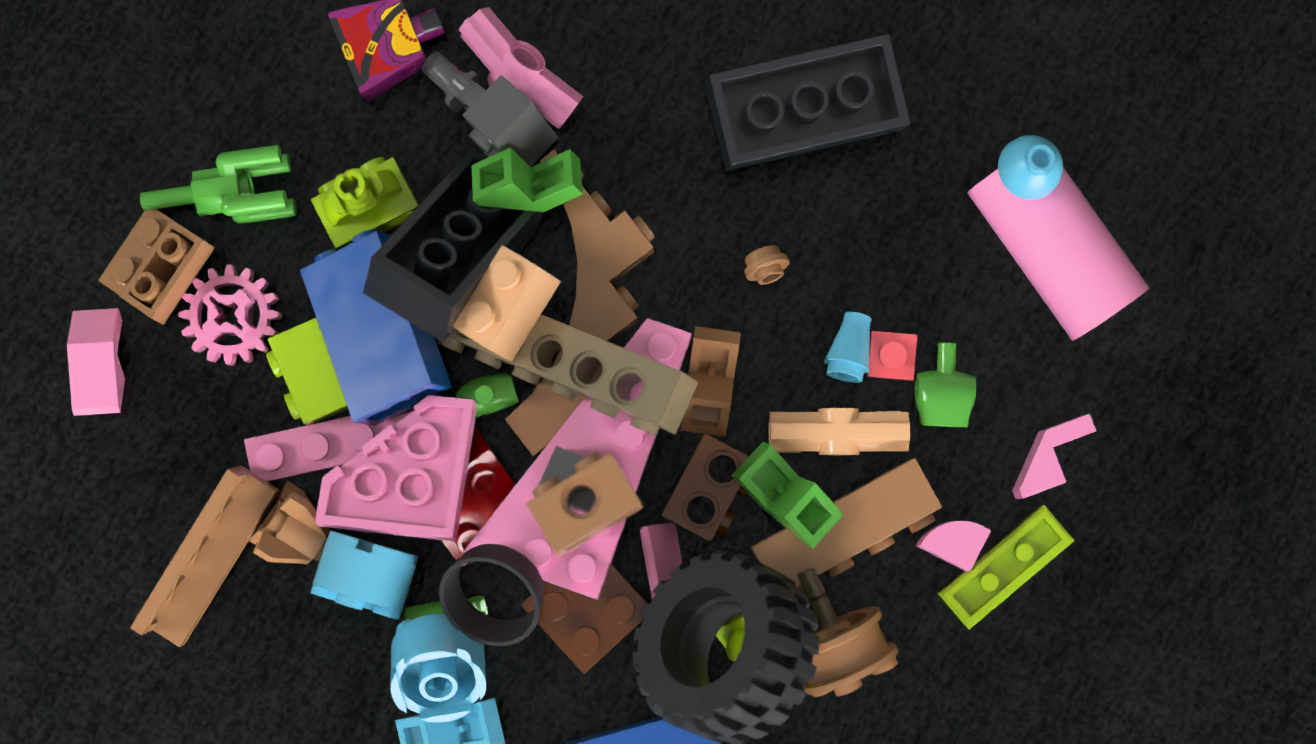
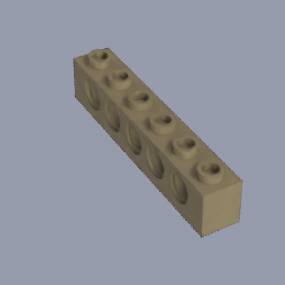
M540 315L512 362L490 351L455 328L443 342L440 340L436 342L461 354L465 346L476 350L474 359L498 370L502 362L514 366L513 376L536 386L541 378L554 384L550 391L571 401L577 402L579 395L593 400L590 406L591 409L616 419L619 411L633 416L630 425L654 436L657 435L659 428L676 434L698 384V381L679 370L544 315ZM562 349L561 361L552 367L553 356ZM602 365L600 378L591 384L592 372L595 368ZM642 381L643 389L641 394L631 401V389L635 384Z

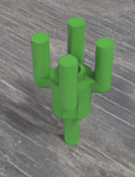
M279 145L221 153L216 158L217 168L192 171L190 186L140 193V202L144 211L195 203L199 216L224 213L227 216H232V219L238 224L297 215L294 198L287 199L285 190L254 193L252 177L291 172L290 157L288 154H281Z

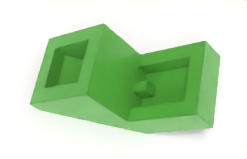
M511 147L471 165L473 201L478 206L546 212L583 195L580 159L571 149L533 167H530Z
M762 442L731 475L762 509L812 549L844 515L816 483L799 477L777 451L767 443Z

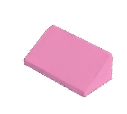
M672 522L645 526L640 530L652 600L656 595L652 591L662 580L667 582L672 577L670 572L682 564L676 526Z

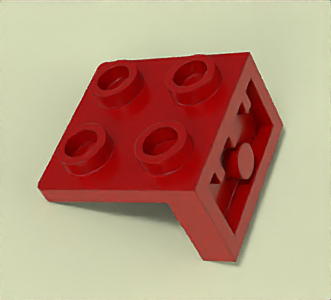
M477 427L473 431L456 542L441 540L456 560L465 553L463 551L516 485L500 464Z

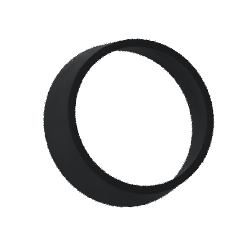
M482 544L467 550L445 572L440 582L439 599L448 620L468 638L486 645L507 646L522 641L534 630L544 599V584L535 565L522 553L504 545ZM483 561L500 565L512 571L529 589L533 598L534 609L527 615L512 620L497 619L480 612L467 600L462 592L459 582L461 565Z

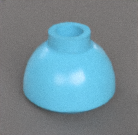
M1025 135L1014 139L1002 150L998 161V172L1003 185L1012 194L1023 199L1035 200L1049 195L1059 184L1063 174V161L1059 150L1051 141L1036 135Z

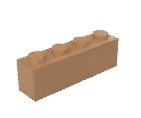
M914 458L833 501L844 515L813 549L786 528L752 545L750 548L758 562L786 575L795 582L796 587L804 591L797 575L798 573L814 567L817 575L827 571L830 577H834L854 566L855 563L851 557L863 550L868 549L870 554L874 555L894 544L895 540L892 535L907 526L911 533H914L933 523L936 519L932 513L942 508L917 460Z

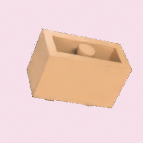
M502 245L452 327L490 351L512 362L561 281Z

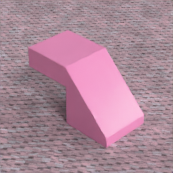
M119 308L72 312L67 352L71 404L74 416L120 413L125 376L117 355L122 326Z
M1090 414L1076 417L1038 432L1012 490L1015 499H1024L1066 483L1053 447L1095 432L1096 429Z

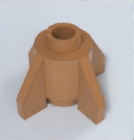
M287 481L281 489L276 500L277 503L270 510L263 524H260L249 540L256 545L253 553L268 562L300 563L306 565L312 559L320 561L330 528L320 527L315 524L317 510L302 489Z

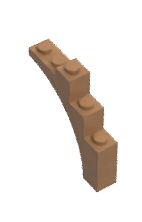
M553 150L543 157L540 163L558 154ZM582 186L583 195L563 203L572 226L577 256L576 299L569 326L611 343L638 322V318L633 311L639 307L623 285L616 290L612 284L653 253V246L649 241L655 238V236L640 216L632 220L626 211L610 222L607 216L612 213V210L597 191L589 195ZM562 349L559 350L552 367L556 366L561 361L563 355ZM602 365L595 368L592 372L591 384L600 378ZM542 379L534 392L505 420L534 457H537L585 396L579 395L577 402L571 401L551 392L550 390L554 383Z

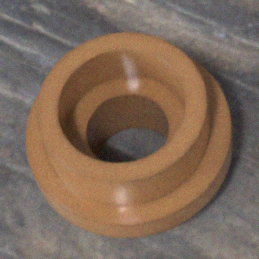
M765 246L746 256L745 263L747 267L744 273L749 281H758L760 285L769 284L777 281L784 275L783 270L789 265V259L786 254L780 252L778 246Z

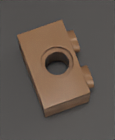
M600 452L593 453L574 466L577 471L576 474L561 483L557 477L551 478L532 490L535 498L526 504L557 556H563L643 508L612 453L603 458ZM582 488L592 490L596 495L594 508L586 514L574 513L570 508L572 494Z

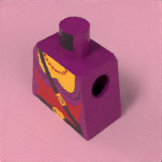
M381 0L328 13L357 88L366 102L421 70L426 57L420 43L445 34L435 8L410 18L402 0Z

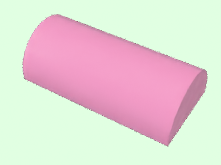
M1064 167L1059 184L1049 195L1040 199L1027 200L1012 194L1003 185L998 169L967 192L1072 341L1116 314L1149 289V286Z

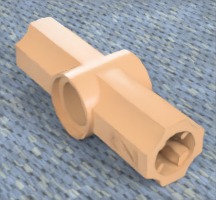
M858 408L818 409V412L769 413V445L777 453L818 452V455L842 456L860 455V452L909 451L910 422L908 412H859Z

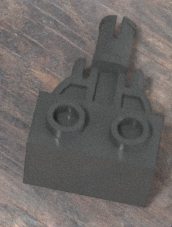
M440 52L431 54L423 63V73L446 94L445 103L453 112H460L462 108L466 110L463 117L474 129L469 134V137L484 150L483 154L486 157L511 147L531 167L558 139V136L534 103L502 75L485 90L483 88V81L474 71L463 73Z

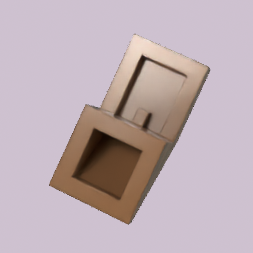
M695 326L688 376L698 381V384L683 416L681 431L726 437L740 345V332Z

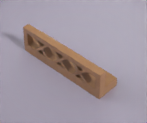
M242 465L227 469L130 628L140 635L153 630L178 647L185 645L280 490Z

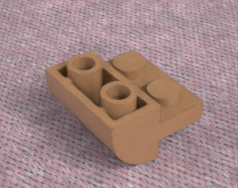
M146 210L98 281L120 295L119 297L164 325L215 247L159 210Z

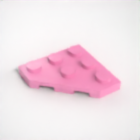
M426 396L414 406L415 410L394 426L390 424L361 447L362 451L341 467L337 465L323 476L315 524L320 527L456 542L478 404L472 399Z

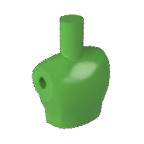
M938 343L937 370L921 372L916 375L915 400L919 412L920 425L968 428L969 417L976 398V378L973 375L955 371L956 343Z
M503 372L483 375L469 380L461 385L456 392L457 398L472 399L478 404L476 417L491 414L519 403L512 376Z

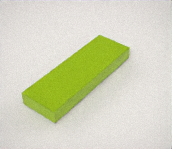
M1042 505L975 561L970 572L963 571L937 594L967 629H971L1073 543L1074 539L1047 507Z

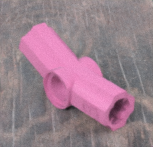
M489 7L479 9L475 14L467 18L459 28L462 39L490 71L487 78L489 86L502 75L529 98L542 116L559 129L584 97L545 67V59L540 51L527 42L517 41Z

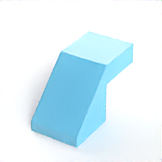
M495 698L476 701L472 704L471 712L459 719L448 722H427L420 720V714L395 720L400 744H505Z

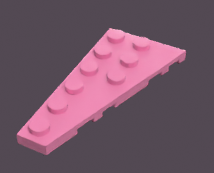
M647 318L624 348L680 371L692 335L689 332ZM642 381L635 384L631 389V401L641 394L643 389ZM585 397L463 552L482 544H499L510 547L522 553L535 565L543 581L598 600L627 518L559 557L553 551L526 503L535 498L532 490L539 485L556 446L584 458L596 452H600L602 458L612 453L636 494L656 436L630 425L633 416L619 411L616 419L591 409L590 406L593 400ZM570 507L571 510L576 514H586L584 512H581L577 509Z

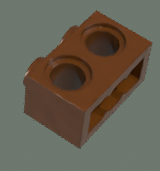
M705 433L661 516L711 542L715 534L723 538L736 513L728 508L736 493L745 497L747 492L734 478L726 483H719L713 480L709 474V464L714 458L725 456L732 460L736 471L749 456ZM705 497L713 504L714 514L707 523L697 524L688 517L687 506L693 498Z

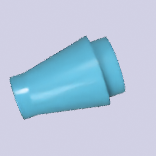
M857 312L845 313L843 323L824 361L828 365L826 372L828 376L844 382L860 383L863 380L864 374L869 372L870 324L872 320L869 316Z

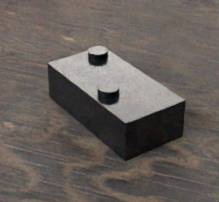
M889 34L709 75L705 82L726 171L898 132L910 125Z
M473 148L371 257L363 294L442 342L454 329L452 326L500 247L503 245L519 254L539 230L544 212L478 206L473 201L471 165L488 157Z

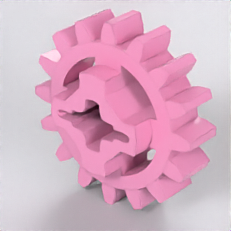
M226 265L224 276H221L214 268L208 269L209 281L205 283L195 278L193 284L198 290L196 294L185 293L182 297L191 305L190 310L179 312L180 318L190 321V326L181 332L185 337H197V340L191 347L195 352L200 353L209 348L207 352V360L216 363L221 354H223L225 364L234 366L237 355L240 354L244 361L250 363L253 361L251 350L256 348L266 353L269 350L263 341L266 335L273 337L279 334L270 327L271 321L282 319V314L271 310L270 307L279 300V297L274 293L264 294L269 285L266 279L261 278L252 283L254 271L248 268L243 270L240 277H238L236 267L233 265ZM235 285L244 287L242 290L239 289L234 295H223L218 291V289L225 286ZM219 303L236 309L234 314L243 328L224 322L227 316ZM204 304L208 306V319L202 324V310ZM259 305L260 319L256 328L253 325V310ZM227 336H238L244 341L231 346L217 344Z

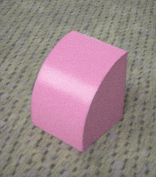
M969 521L942 522L931 527L921 535L915 546L963 571L970 572L991 530Z

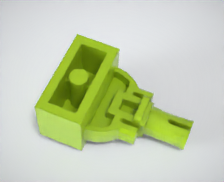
M378 157L363 164L359 169L355 168L339 174L334 180L322 185L318 189L320 195L311 199L337 250L353 243V237L361 232L378 230L384 233L403 223L419 206L403 172L393 157L386 161L384 157Z

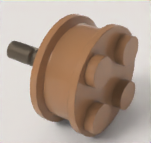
M813 567L797 574L808 599L811 600L810 604L820 624L818 629L813 632V635L819 637V654H814L812 663L817 666L813 680H807L803 691L813 697L825 695L833 690L836 696L846 695L862 686L861 678L871 673L872 675L886 672L898 664L896 660L899 652L895 643L886 641L878 621L882 618L879 607H865L837 617L828 596L825 595V589L815 568Z

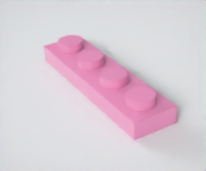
M413 407L376 426L353 422L351 416L244 439L250 471L265 481L271 482L334 468L337 465L342 466L361 452V447L390 424L392 426L397 424L415 409Z

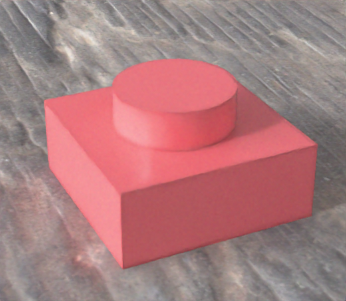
M871 331L869 372L866 377L913 381L917 335Z

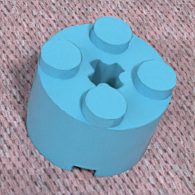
M330 530L314 577L311 593L335 600L336 603L359 610L366 608L373 610L374 613L399 620L415 572L418 556Z
M431 614L414 620L402 621L396 628V635L391 644V694L396 705L405 713H407V708L420 713V720L427 722H448L459 719L471 712L472 704L479 697L482 699L486 691L484 644L468 638L464 633L456 629L445 614Z

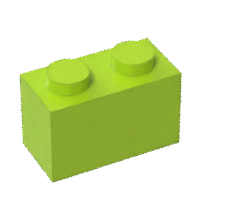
M317 318L268 338L272 350L267 352L266 356L277 378L283 376L290 392L285 394L284 398L295 420L301 418L303 424L312 425L348 410Z

